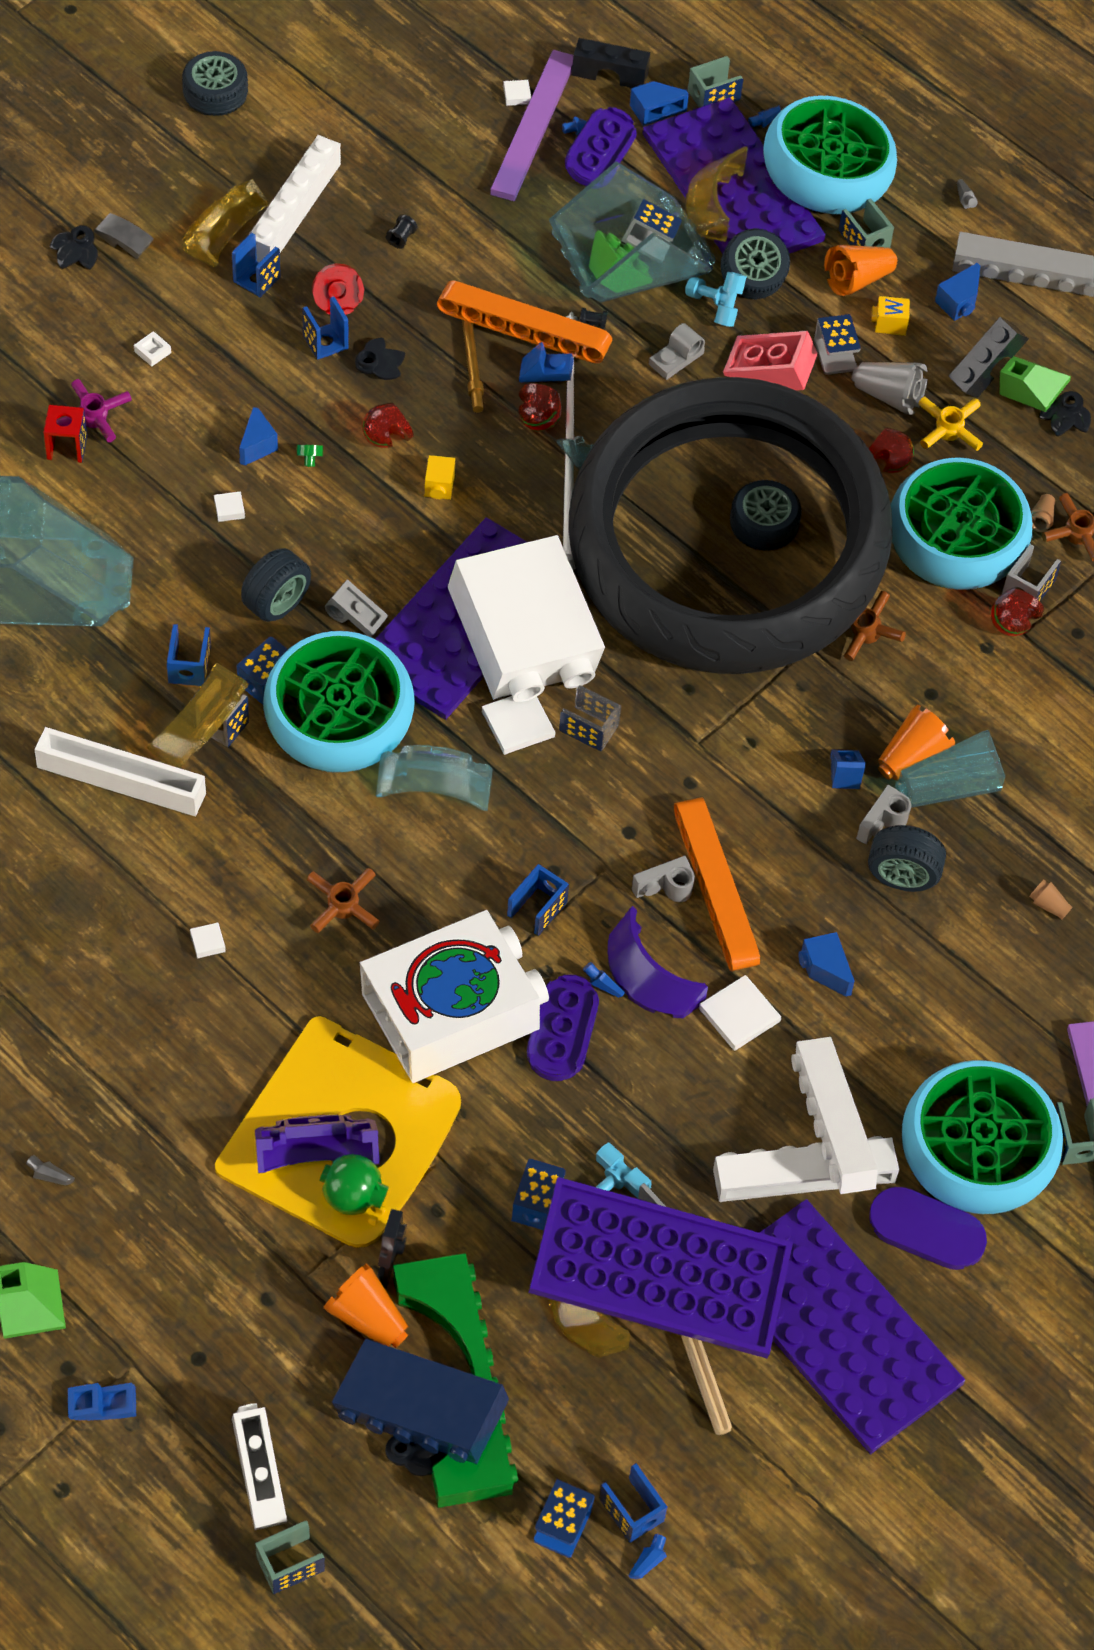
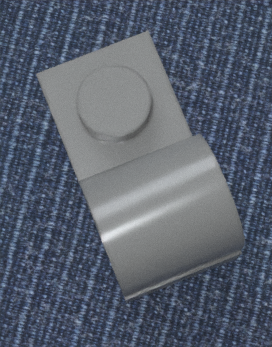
M681 324L672 332L669 345L649 358V365L667 380L704 354L705 340L687 324Z
M348 579L325 605V610L331 618L342 623L349 619L369 637L376 632L388 617L382 609Z
M888 785L861 822L857 840L867 844L872 836L875 837L882 830L883 826L906 825L911 810L910 799Z
M686 856L635 874L633 876L632 891L636 898L644 895L652 896L660 889H663L672 901L685 902L692 895L695 876ZM675 882H682L685 885H678Z

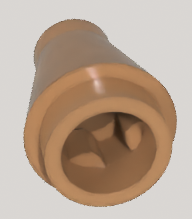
M1043 494L1031 510L1032 529L1034 531L1044 532L1053 525L1055 498L1050 494Z
M1044 879L1029 896L1034 900L1033 904L1056 915L1061 920L1073 908L1052 882L1048 883Z

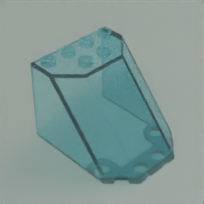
M617 161L549 218L553 227L552 234L562 246L561 252L571 264L570 270L581 284L579 286L581 292L585 297H591L600 303L708 274L712 271V265L716 262L699 226L691 216H688L682 210L680 203L672 195ZM643 199L682 220L673 241L668 242L657 234L651 233L598 279L590 270L589 262L595 233L598 230L607 235L612 233L621 241Z
M0 476V624L102 626L109 621V617L112 614L128 607L131 601L133 556L107 533L19 476Z

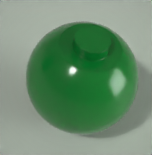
M358 1154L343 1155L335 1159L331 1166L326 1164L319 1180L324 1183L322 1191L328 1204L336 1211L346 1215L362 1214L371 1206L380 1209L389 1189V1186L382 1184L381 1173L378 1167L370 1159Z

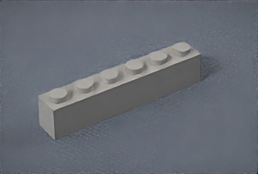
M965 232L959 233L952 271L962 272L978 263L980 265L979 276L1094 297V256Z

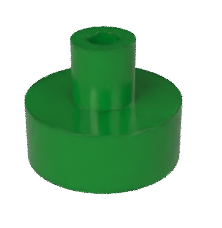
M297 445L296 456H304V467H315V456H323V445Z

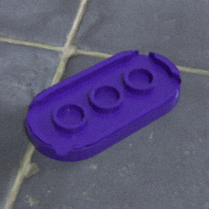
M608 107V109L603 110L600 108L592 113L565 157L567 172L575 181L585 186L597 187L604 185L610 180L636 138V128L633 126L634 122L631 117L624 111L614 107Z
M569 974L562 975L558 979L546 984L549 1000L540 1005V1029L530 1034L527 1046V1059L531 1069L544 1079L562 1081L572 1078L584 1065L598 1011L599 997L597 992L591 987L592 984L583 977Z
M893 1187L882 1191L876 1196L871 1205L869 1219L872 1227L875 1229L874 1232L878 1238L892 1246L953 1270L964 1269V1267L976 1264L984 1254L987 1244L985 1229L977 1218L967 1212L904 1187Z

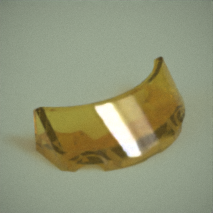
M745 146L708 164L691 180L685 200L688 219H691L695 224L696 232L701 237L726 242L730 218L724 213L719 203L717 183L718 181L729 183L731 176L738 173V176L744 175L748 147Z
M253 180L237 184L223 198L213 202L190 226L183 237L185 242L182 245L183 250L187 254L215 268L219 264L218 259L222 250L230 239L249 220L266 208L270 202Z
M216 663L189 703L147 746V749L164 764L180 768L195 751L198 752L228 718L240 701V695L248 687L249 683Z
M548 1298L553 1318L560 1330L571 1342L575 1341L580 1346L589 1350V1354L600 1358L628 1350L630 1342L629 1330L620 1327L605 1314Z

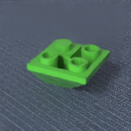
M600 230L595 233L589 268L599 282L618 291L649 282L652 279V276L647 271L648 265L637 256L638 251L629 243L622 244L612 233L607 235Z
M1014 356L1000 371V395L1046 412L1069 383L1071 376Z
M26 1262L0 1266V1319L4 1339L66 1328L57 1269Z

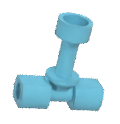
M727 272L724 286H720L718 289L706 286L704 279L693 276L688 280L685 292L687 296L699 299L702 296L714 299L715 305L718 306L714 322L734 327L738 311L737 308H734L737 294H742L747 276L735 272Z
M605 1144L596 1153V1161L606 1169L604 1172L606 1178L596 1188L610 1191L613 1187L621 1189L625 1186L637 1198L639 1188L643 1183L651 1188V1180L637 1167L631 1170L623 1162L624 1155L612 1144Z

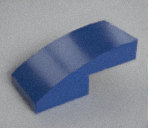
M98 1383L68 1388V1418L70 1420H108L136 1416V1387L133 1383L101 1387Z

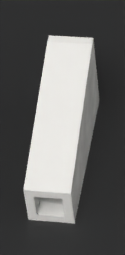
M256 1403L238 1407V1413L233 1414L232 1423L254 1529L258 1530L286 1524L287 1518L265 1407L258 1408Z

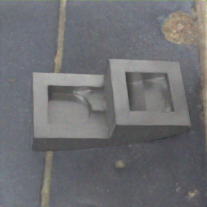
M111 213L94 230L97 235L112 247L118 244L136 259L140 257L154 239L133 223Z

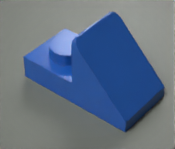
M540 342L522 358L519 381H571L573 356L572 354H546L543 342Z

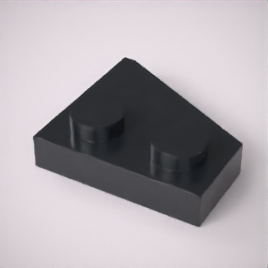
M391 1209L378 1262L380 1268L377 1277L385 1289H387L397 1254H403L407 1237H405L407 1224L403 1223V1211Z

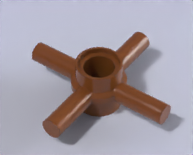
M1062 494L1059 500L1069 516L1066 526L1042 532V539L1044 542H1049L1067 537L1073 544H1084L1090 558L1094 562V540L1092 538L1094 534V516L1089 511L1077 510L1069 494Z
M880 591L871 609L866 608L850 626L855 637L844 654L845 659L853 661L863 643H874L880 636L900 642L904 641L906 636L904 631L882 625L879 618L881 611L890 598L887 592Z
M367 868L352 884L339 882L334 886L314 871L311 872L307 877V881L328 896L329 906L310 925L311 929L319 933L334 917L346 919L354 915L374 930L380 920L358 905V893L376 876L375 872ZM339 899H347L348 901H346V902H340V901H338V900H339Z

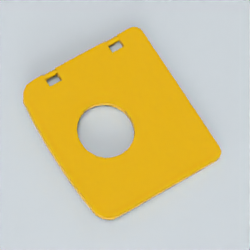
M314 1017L308 1022L217 1158L215 1172L227 1182L347 1245L366 1247L375 1243L385 1230L391 1209L400 1211L425 1175L460 1110V1093L455 1085L438 1075H431L425 1078L431 1081L428 1088L416 1082L412 1083L395 1053L358 1034L351 1033L325 1017ZM338 1034L352 1041L349 1047L334 1041ZM354 1111H366L383 1118L390 1125L395 1135L396 1143L391 1157L378 1168L381 1173L382 1184L389 1186L384 1202L380 1209L371 1206L362 1214L346 1215L333 1209L326 1201L322 1191L324 1183L319 1180L325 1165L331 1166L332 1160L297 1163L279 1167L265 1173H258L255 1129L275 1126L276 1121L302 1116L344 1115Z

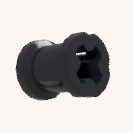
M399 215L394 228L389 229L386 233V240L395 248H404L407 238L410 234L416 232L417 224L410 216Z
M582 307L579 322L605 330L608 311H603V313L592 312Z

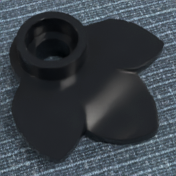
M84 225L76 226L70 232L56 235L50 243V248L58 251L57 261L61 269L80 261L86 269L90 270L98 257L97 248L93 244L95 239L94 233L89 227ZM85 235L83 239H77L78 236Z
M376 338L369 341L365 345V349L357 355L355 366L361 373L374 374L379 379H396L401 376L398 367L404 361L405 352L387 349L384 339Z
M1075 391L1064 392L1059 396L1058 400L1051 404L1046 412L1042 410L1040 412V419L1051 420V428L1057 437L1067 432L1072 426L1086 433L1091 424V414L1083 406L1082 396ZM1067 401H1075L1073 404L1066 403Z
M394 1436L387 1441L385 1446L386 1457L392 1464L405 1466L411 1474L416 1476L431 1475L434 1466L431 1458L440 1453V1451L431 1453L422 1448L420 1444L411 1441L409 1444L402 1443L394 1438ZM398 1445H404L407 1450L399 1453L395 1448Z

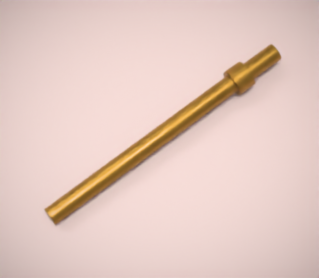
M462 320L470 381L467 385L468 394L472 398L473 411L479 413L483 411L482 396L484 388L479 377L473 323Z

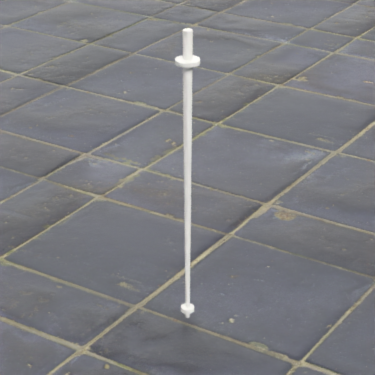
M573 312L566 316L567 318L579 321ZM574 362L571 381H567L563 549L572 570L576 569L571 553L568 526L569 509L574 488Z

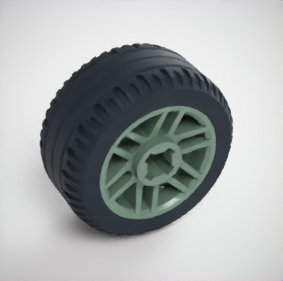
M220 51L204 52L193 57L184 67L182 74L183 95L186 102L195 111L210 116L226 115L240 108L245 102L248 95V75L244 64L235 56Z
M759 228L747 229L736 234L728 243L721 258V273L724 281L727 272H735L747 276L742 294H737L747 299H762L774 294L782 286L790 269L789 252L784 242L778 236H775L774 233Z
M757 480L746 484L736 493L732 502L730 525L734 535L740 542L742 541L743 544L755 550L773 551L774 549L778 550L783 546L785 547L795 538L799 530L802 514L799 498L792 489L777 481Z
M282 548L269 552L252 567L246 576L241 589L243 604L261 620L270 622L283 618L299 604L307 592L311 581L310 567L291 550Z
M894 825L880 830L875 835L868 858V866L871 873L880 882L891 888L909 892L924 891L934 887L940 881L946 860V849L935 835L924 829L909 825Z

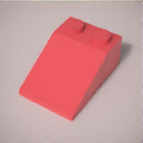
M808 331L737 336L723 373L727 377L758 379L780 384L796 391L804 390L818 353Z

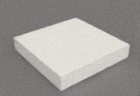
M510 696L482 706V713L504 755L555 737V730L537 697L523 702H516Z
M746 975L699 1005L700 1011L734 1051L781 1021L779 1013Z

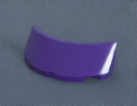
M632 906L609 934L607 946L608 965L613 979L626 993L628 998L643 1009L652 1013L659 1011L672 1014L673 1018H684L699 1008L700 1003L706 1000L708 987L705 983L689 981L668 972L651 958L638 936L641 932V926L636 922L637 910Z
M348 1115L302 1116L276 1121L275 1126L255 1129L258 1173H265L279 1167L297 1163L335 1160L347 1154L362 1155L370 1159L374 1164H379L378 1130L375 1120L372 1119L354 1120Z

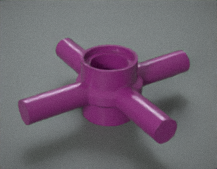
M80 379L74 380L71 386L81 400L80 408H84L86 426L99 428L107 442L114 441L116 435L106 421L108 410L132 401L130 393L126 391L104 400L100 394L88 393ZM67 416L56 421L59 426H68L72 422L71 418Z

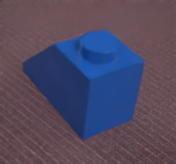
M652 81L631 89L630 107L641 124L645 126L686 112L689 93L683 89Z
M978 263L938 285L935 302L954 321L962 316H968L975 309L980 275V265Z
M837 932L804 939L802 950L799 951L798 956L802 968H806L809 978L844 996H850L855 981Z

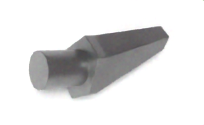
M959 179L957 181V188L961 204L965 209L976 207L978 202L972 190L963 179Z
M33 1155L26 1162L34 1171L33 1178L61 1185H69L74 1182L75 1178L53 1165L50 1161L43 1163Z

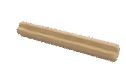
M681 1335L714 1431L717 1435L726 1434L731 1431L732 1425L702 1341Z

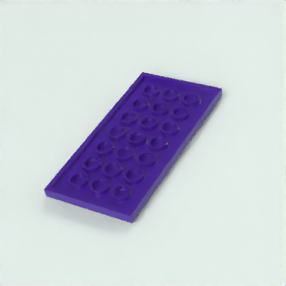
M731 97L643 127V136L722 254L736 234L753 228L774 233L775 236H778L784 242L789 254L825 240V233L809 210L788 198L772 181L765 164L764 145Z
M487 517L376 638L377 641L388 647L403 663L413 686L414 701L445 720L484 677L448 590L455 562L459 559L527 543V541Z
M557 1177L528 1293L767 1359L770 1355L793 1242Z
M807 1199L760 1232L793 1242L773 1341L870 1455L964 1385L965 1379Z

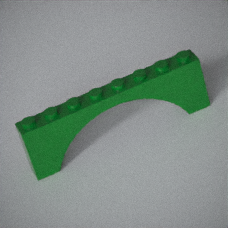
M466 1253L393 1265V1280L398 1306L419 1312L436 1322L457 1343L466 1358L472 1375L498 1383L497 1376L491 1377L490 1367L494 1366L491 1348H485L484 1338H488L485 1319H479L478 1310L482 1309L479 1291L474 1292L472 1282L476 1281L475 1268L473 1263L468 1264ZM504 1411L477 1464L468 1461L460 1463L447 1455L433 1466L432 1480L438 1508L513 1494V1484L518 1483V1476L515 1464H509L508 1454L512 1453L509 1434L503 1435L502 1424H506Z

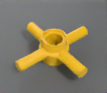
M925 396L919 400L918 405L937 419V428L920 441L924 449H928L940 438L946 441H953L958 437L976 451L982 447L983 442L964 428V419L981 406L979 400L974 398L961 409L955 406H948L943 410Z

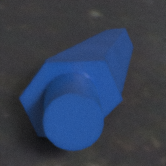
M776 106L758 112L757 116L749 117V125L751 127L762 125V127L767 126L781 112L780 107Z
M573 117V122L562 124L563 133L576 132L579 135L587 121Z
M589 962L583 968V971L591 978L589 981L593 986L618 998L625 994L604 971H599L592 962Z
M655 1534L651 1546L644 1547L628 1575L630 1578L641 1579L666 1558L667 1555L663 1551L666 1541L664 1536Z

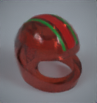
M531 383L521 387L518 395L524 403L519 406L518 411L523 424L537 432L550 430L561 418L562 405L559 393L555 389L542 384Z
M392 402L377 405L371 408L364 416L362 422L363 434L367 441L375 447H393L390 435L393 434L406 441L414 437L408 421Z
M887 427L869 448L875 460L882 459L886 462V466L883 469V472L899 473L905 470L911 464L914 457V447L908 435Z
M1011 588L1000 595L993 603L990 612L991 620L995 629L1003 635L1012 637L1022 635L1031 628L1029 619H1039L1042 617L1044 606L1031 594L1020 589Z

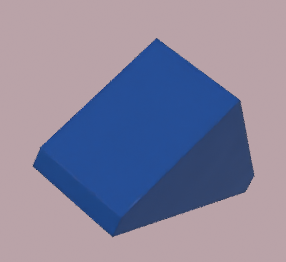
M253 407L239 448L241 465L252 463L278 450L277 433L259 408Z
M831 749L832 788L860 789L865 761L859 750Z

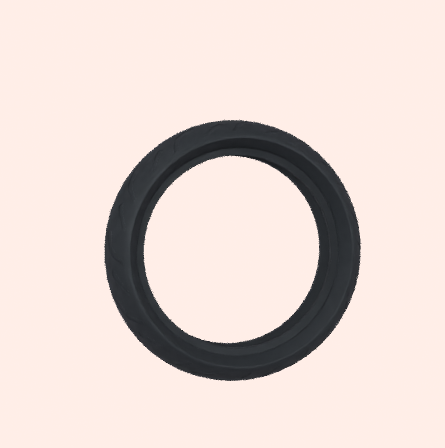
M719 377L690 381L664 389L634 405L612 422L595 442L578 473L571 497L568 532L574 564L585 591L602 616L624 638L649 654H653L659 659L680 667L717 674H745L780 668L800 661L835 641L856 621L875 595L887 566L892 542V511L883 476L872 453L860 436L831 409L799 391L780 384L750 378ZM714 437H741L767 442L796 455L815 469L834 492L844 515L847 530L846 544L840 558L828 575L811 591L791 603L773 610L747 615H720L694 610L680 605L652 589L637 575L625 559L616 539L613 519L618 502L628 484L653 459L668 450L691 441Z

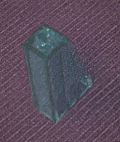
M986 730L902 770L899 781L895 784V789L910 799L912 808L1001 791L1005 774L990 732Z

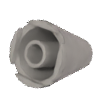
M862 362L854 368L852 381L855 382L856 388L905 414L913 415L915 413L912 410L913 407H919L918 402L925 394L927 379L923 378V371L927 372V367L922 363Z

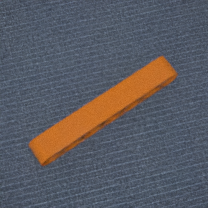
M449 281L437 301L439 310L449 316L537 345L543 342L546 348L564 354H572L573 357L595 364L603 361L612 343L611 335L603 329L458 281Z
M703 797L674 803L676 822L729 970L736 971L759 965V950Z

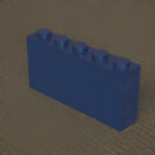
M365 1339L332 1403L338 1413V1417L348 1424L354 1425L359 1423L365 1425L374 1433L382 1434L385 1432L391 1434L402 1443L409 1444L411 1441L420 1444L422 1448L431 1453L440 1451L448 1454L457 1462L465 1463L468 1461L477 1464L509 1398L502 1384Z

